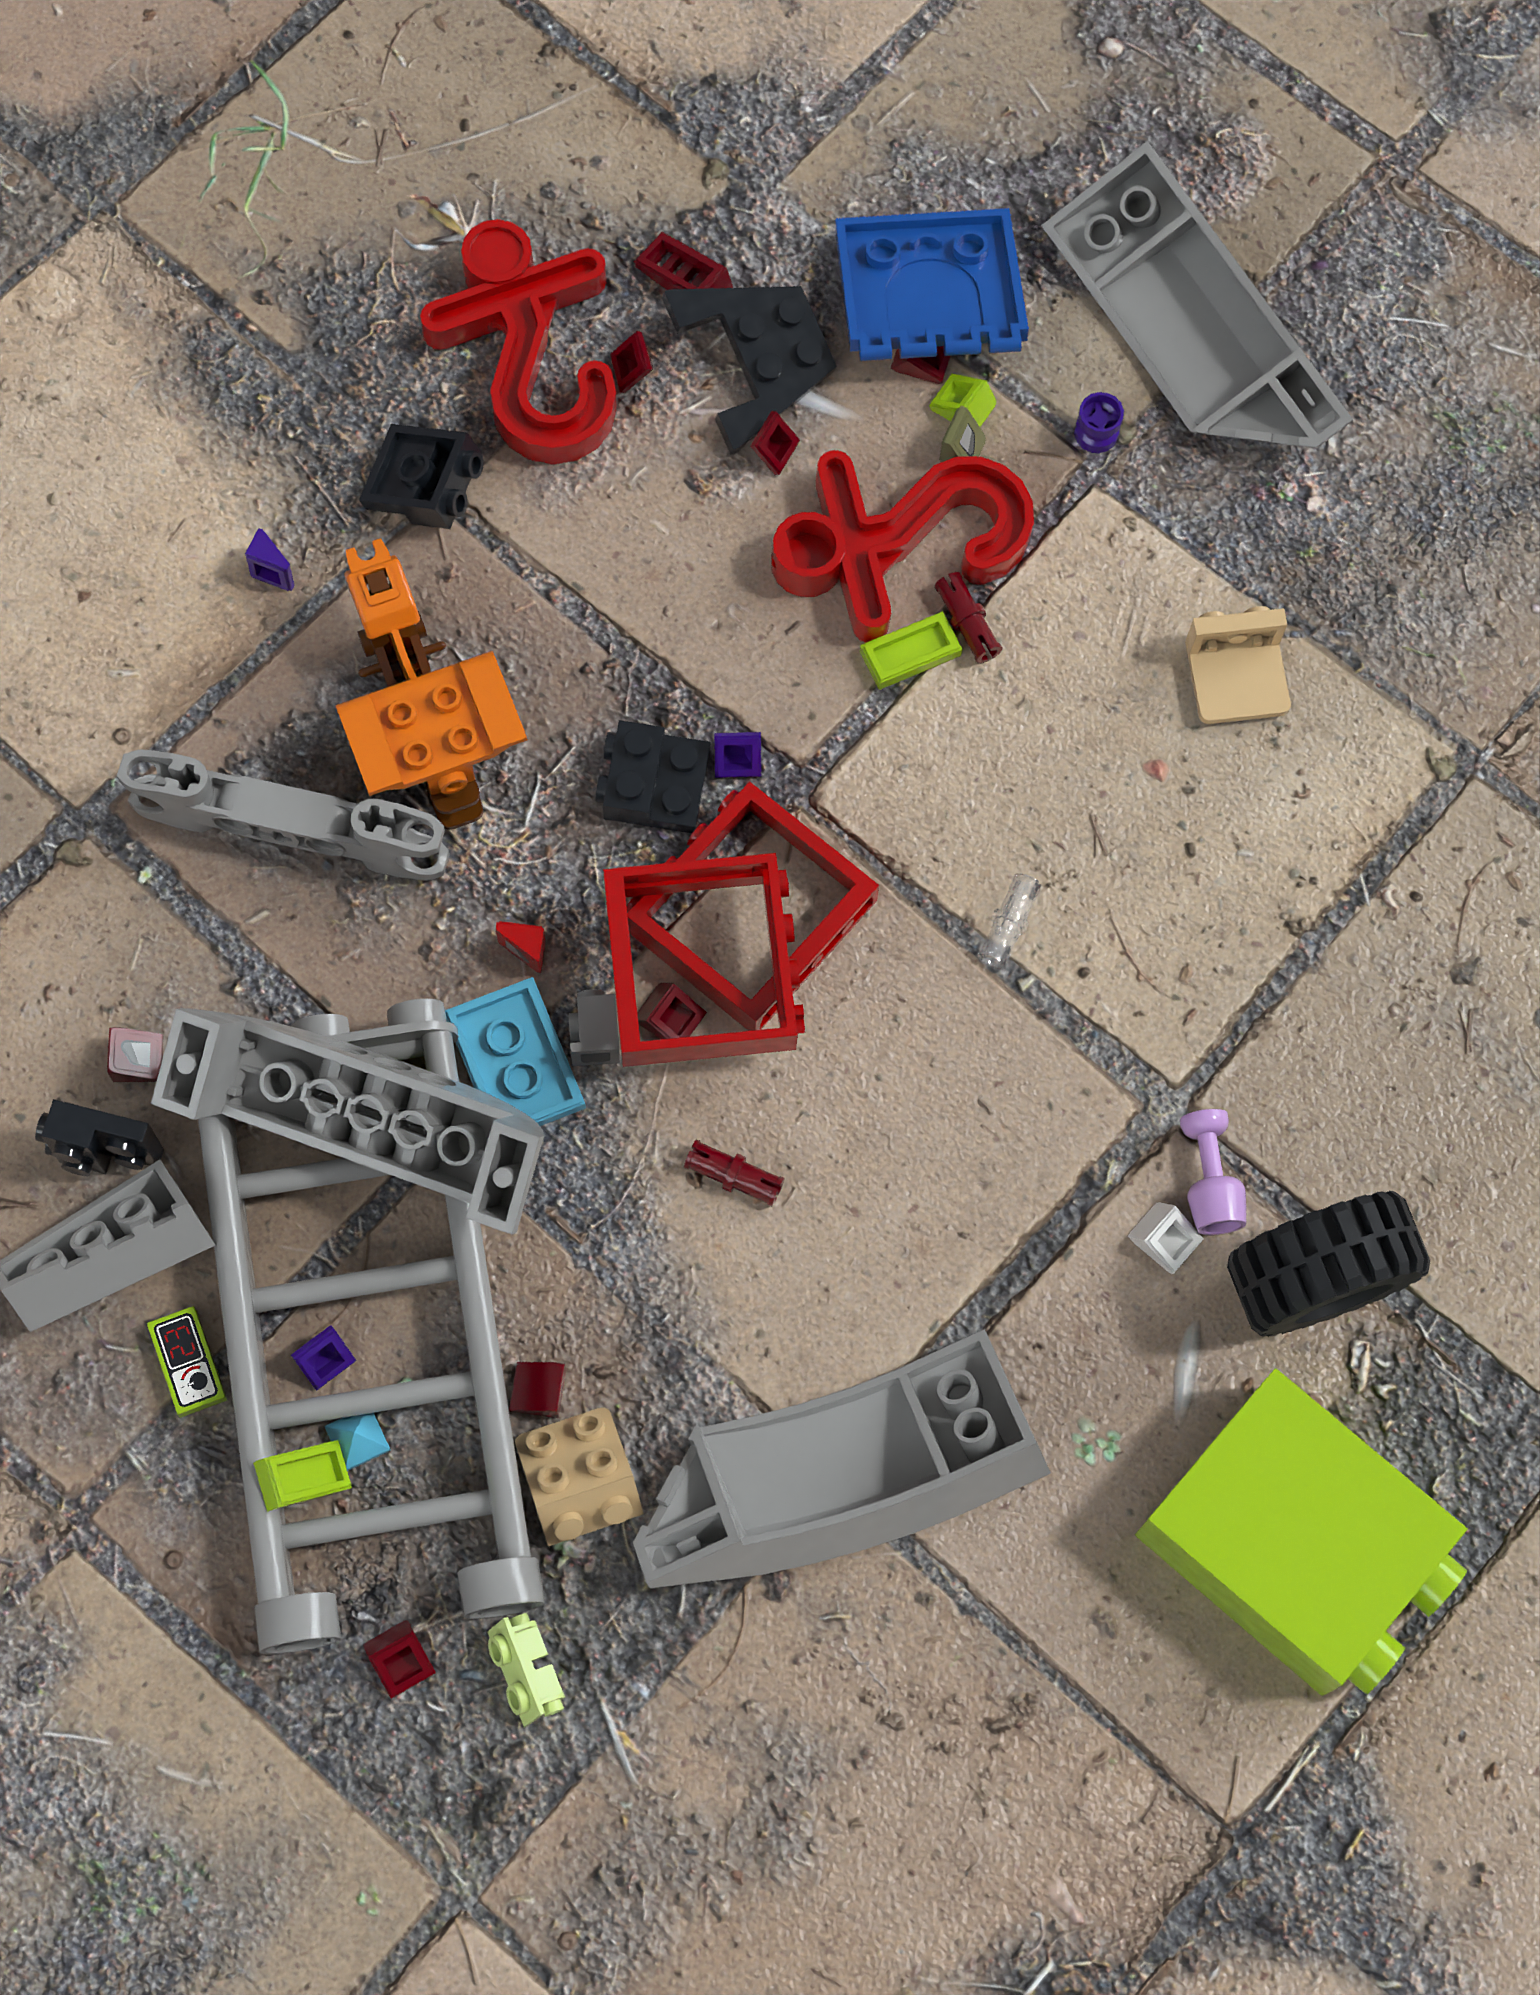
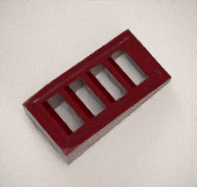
M661 232L634 261L637 269L666 290L733 288L730 275L725 266L664 232ZM668 252L672 254L661 267L657 265ZM684 262L685 264L677 271V273L673 274V272L681 265V263ZM696 273H698V275L696 276V278H695L691 283H689V280H690Z

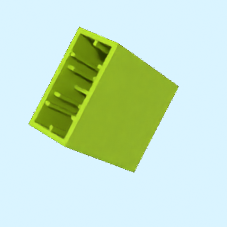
M1277 1368L1256 1389L1135 1534L1139 1540L1321 1696L1339 1688L1347 1679L1366 1695L1371 1692L1391 1670L1405 1650V1647L1386 1631L1402 1610L1411 1602L1425 1615L1431 1616L1451 1595L1468 1571L1448 1554L1468 1528Z

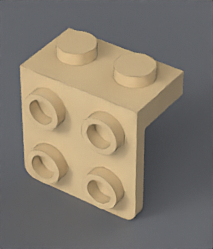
M1258 606L1247 609L1243 613L1227 615L1220 611L1204 613L1198 618H1193L1185 644L1198 714L1203 723L1215 724L1284 716L1289 712L1291 701L1279 645L1287 628L1284 608L1270 610L1268 607Z
M597 1408L522 1433L515 1439L516 1448L548 1547L573 1540L581 1535L614 1524L623 1523L628 1519L644 1514L635 1480L609 1409Z

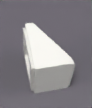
M1161 1202L1156 1203L1128 1235L1135 1245L1171 1274L1176 1272L1204 1239L1175 1205Z

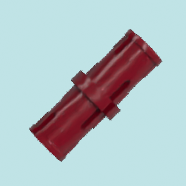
M959 572L949 573L950 584L955 592L951 590L944 577L936 582L934 588L940 594L952 615L950 622L956 632L961 631L975 656V661L978 664L988 662L987 652L982 643L985 644L992 658L999 655L1003 648L984 619L986 611L981 603H975L962 580L961 574Z
M696 1139L692 1145L693 1151H689L684 1163L685 1169L693 1170L722 1183V1189L728 1192L736 1189L773 1207L777 1200L776 1195H779L783 1186L784 1177H778L747 1163L746 1157L737 1153L733 1157L701 1143L700 1140Z

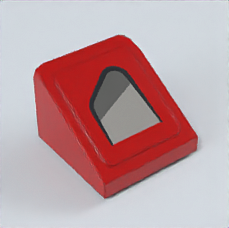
M503 921L496 922L498 943L537 973H541L546 945L544 928L536 925Z

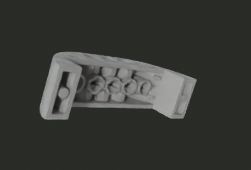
M176 1009L151 1101L152 1105L194 1120L223 1114L470 1203L466 1215L467 1219L511 1235L517 1233L544 1138L542 1128L527 1114L488 1093L461 1082L311 1031L247 1016L200 1009Z

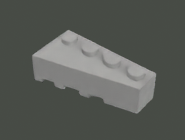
M158 1160L1 1259L0 1290L28 1330L32 1332L215 1246V1243L161 1160Z

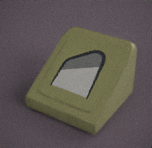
M964 406L957 408L942 440L939 458L941 462L956 456H980L986 443V437L968 408Z

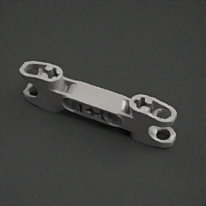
M141 749L123 754L117 773L119 782L131 792L128 798L130 806L139 815L172 827L194 832H204L215 827L244 837L330 856H344L361 860L371 871L427 881L444 876L448 863L449 849L442 843L445 833L444 825L429 813L398 803L380 799H367L356 804L339 797L241 775H227L209 771L195 758ZM149 762L156 767L157 774L144 775L134 779V781L129 778L132 767L137 763ZM142 796L151 799L160 805L146 807L140 802V798ZM417 824L428 825L434 831L433 837L420 833L411 827ZM437 853L439 855L436 864L427 869L415 866L411 860V857L424 858Z

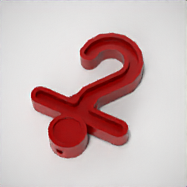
M500 219L481 222L472 227L467 233L461 248L463 273L466 286L469 289L431 301L424 306L420 315L424 341L433 349L441 350L502 330L506 338L490 389L496 430L509 448L528 460L552 465L578 461L598 449L612 431L617 404L616 389L610 367L604 362L596 360L588 361L580 367L577 374L578 402L571 410L564 414H542L534 409L529 401L548 343L547 335L555 310L595 297L604 290L606 285L605 259L597 250L586 248L533 266L530 238L521 227L510 221Z
M831 450L825 452L819 458L815 479L823 515L817 512H800L787 517L778 526L773 537L771 571L776 582L784 590L799 597H816L824 594L833 588L840 579L852 630L859 640L867 643L886 635L889 629L891 606L883 576L896 563L903 561L951 509L961 505H973L984 510L994 523V527L989 532L972 538L966 544L961 563V573L964 578L975 585H983L1006 576L1022 560L1034 526L1033 500L1023 481L1005 465L981 456H956L933 465L890 511L867 516L851 458L842 451Z

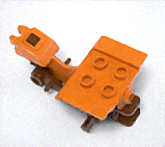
M380 538L372 541L375 556L370 560L360 559L354 547L345 550L349 570L345 572L344 577L364 628L357 631L366 658L375 655L378 662L361 668L358 674L363 678L376 673H382L387 687L337 704L335 707L369 796L385 790L406 789L424 782L437 819L444 825L445 829H456L473 823L483 816V805L480 800V791L475 780L473 765L494 758L509 747L528 739L493 651L431 671L427 657L444 650L446 643L439 641L425 647L422 646L420 639L428 636L403 568L395 555L390 556L386 545ZM415 657L417 663L411 666L409 659ZM396 663H400L406 681L398 684L396 679L401 678L399 669L392 671L390 666ZM421 671L422 675L417 677L415 673Z

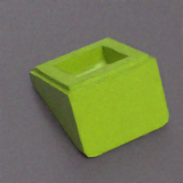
M952 373L929 404L931 411L951 422L957 408L964 406L968 408L979 427H981L996 406L997 401L986 380Z

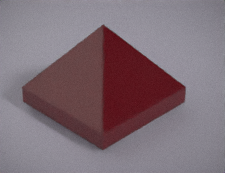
M636 331L610 353L621 393H626L653 370V364L643 334L640 331Z
M771 411L750 447L774 475H780L800 439L776 411Z

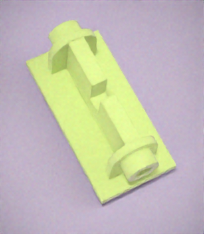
M527 1613L515 1616L510 1620L508 1617L500 1620L487 1631L489 1635L488 1649L493 1662L498 1667H501L508 1685L506 1691L507 1699L512 1711L520 1716L523 1726L526 1727L543 1714L545 1717L564 1710L561 1700L565 1698V1695L552 1664L535 1670L532 1661L548 1655L536 1621H530Z

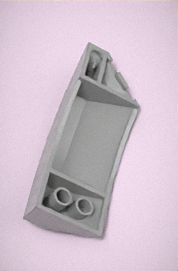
M1148 141L1041 225L1138 357L1190 432L1318 448L1354 421Z
M985 1329L899 1369L839 1392L748 1418L700 1427L696 1423L688 1438L691 1446L680 1466H673L656 1498L659 1503L657 1510L649 1525L641 1526L633 1545L649 1588L764 1575L862 1551L916 1533L964 1514L1047 1476L1051 1472Z

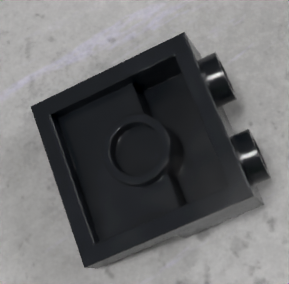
M391 424L359 501L366 510L403 514L413 525L451 529L455 517H462L467 510L468 499L466 490L471 478H479L483 471L482 452L467 432Z
M619 720L617 732H607L605 740L604 759L611 760L609 775L600 774L596 788L595 801L603 803L604 820L693 833L697 828L711 742L665 735V727Z
M55 1099L52 1101L49 1113L44 1112L40 1116L35 1132L36 1141L46 1143L45 1153L47 1155L56 1157L62 1163L61 1168L65 1171L80 1176H90L91 1171L106 1174L112 1156L115 1157L114 1162L121 1166L142 1170L144 1164L150 1166L156 1161L161 1160L164 1153V1148L149 1123Z

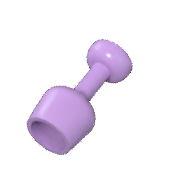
M1221 1109L1199 1110L1186 1114L1180 1119L1183 1133L1191 1139L1198 1140L1204 1179L1197 1181L1190 1187L1187 1200L1197 1231L1204 1235L1230 1233L1246 1226L1245 1187L1237 1178L1223 1176L1217 1136L1226 1131L1229 1118L1228 1113Z

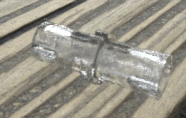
M1022 873L1014 874L1000 908L994 910L991 916V921L993 922L991 930L977 956L987 966L995 969H1005L1019 935L1025 934L1029 925L1027 918L1030 909L1042 888V885L1038 884L1039 881Z

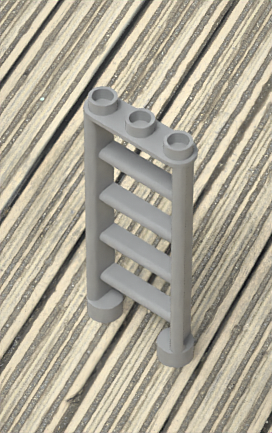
M414 999L395 1004L387 1010L388 1026L350 1032L348 1018L339 1014L308 1016L295 1021L291 1025L292 1027L338 1039L396 1060L424 1056L427 1071L459 1082L453 1045L459 1037L458 1029L453 1023L446 1021L444 1003L440 1000ZM218 1114L198 1119L258 1604L254 1606L259 1653L283 1654L306 1651L328 1646L341 1640L336 1594L331 1592H315L295 1595L289 1549L490 1514L493 1517L499 1560L475 1564L458 1571L464 1618L484 1619L501 1617L543 1606L545 1602L539 1562L537 1558L531 1557L481 1224L466 1218L470 1203L445 1195L454 1256L256 1288L245 1198L387 1176L389 1174L341 1158L241 1175L234 1118ZM453 1280L458 1281L471 1371L271 1405L260 1312ZM475 1396L488 1484L487 1490L287 1524L284 1507L267 1512L253 1462L277 1455L274 1429Z

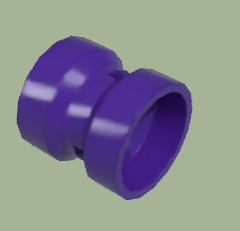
M1104 392L1093 393L1084 398L1079 408L1074 432L1076 442L1082 449L1090 453H1103L1114 447L1118 440L1124 416L1122 403L1115 396Z

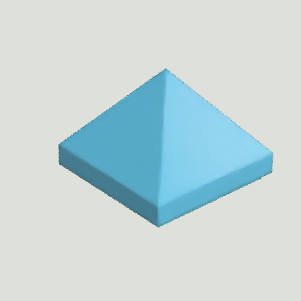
M374 1413L344 1417L324 1426L330 1440L339 1441L347 1471L391 1451Z

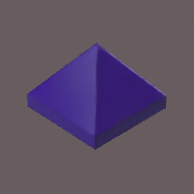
M761 732L714 733L715 778L761 777Z
M332 1325L291 1354L316 1391L356 1361Z

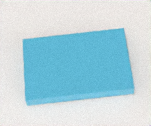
M533 977L445 1010L447 1022L453 1023L458 1029L459 1037L456 1045L474 1088L514 1106L531 1117L539 1126L586 1109L585 1101Z

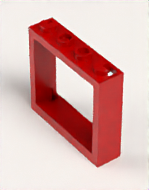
M749 781L740 792L733 790L724 798L718 808L720 814L709 825L704 822L695 829L688 839L687 845L689 847L679 858L671 856L665 863L705 860L746 814L751 811L848 889L849 892L789 957V959L798 960L801 986L877 902L879 884ZM673 893L632 897L627 904L629 933L748 1031L762 1030L777 1013L773 976L752 999L748 998L651 918ZM792 988L793 994L798 990V988Z
M776 853L603 869L623 1067L796 1050L798 1034L806 1033L803 1004L794 1005L792 988L800 987L798 960L788 958L787 943L795 942L792 913L783 914L781 898L789 897V882L786 869L778 870ZM762 884L779 1028L640 1041L626 897Z

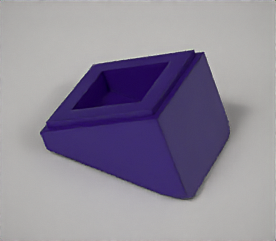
M259 528L245 552L250 576L286 591H292L295 585L289 562L264 530Z

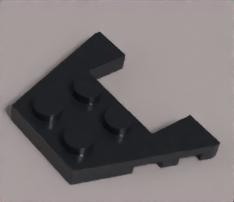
M802 286L670 289L664 291L662 295L663 303L677 334L718 319L721 321L755 398L749 402L719 412L715 417L730 455L737 453L748 441L758 434L771 411H776L781 415L830 376L837 367Z

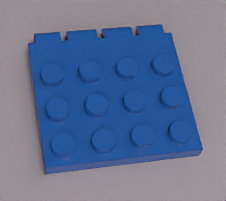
M1009 208L835 218V236L850 352L859 351L860 361L892 359V349H899L900 359L936 357L937 346H943L945 356L981 354V344L987 343L989 353L1021 352V341L1028 340L1029 327Z

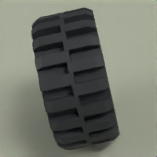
M1381 1191L1332 1204L1324 1209L1315 1210L1300 1218L1278 1225V1227L1270 1231H1265L1257 1235L1253 1240L1241 1244L1238 1249L1233 1250L1229 1255L1227 1268L1251 1329L1262 1337H1269L1279 1333L1292 1332L1300 1328L1303 1329L1316 1323L1333 1319L1388 1297V1295L1398 1292L1426 1276L1429 1271L1430 1258L1406 1200L1394 1191Z

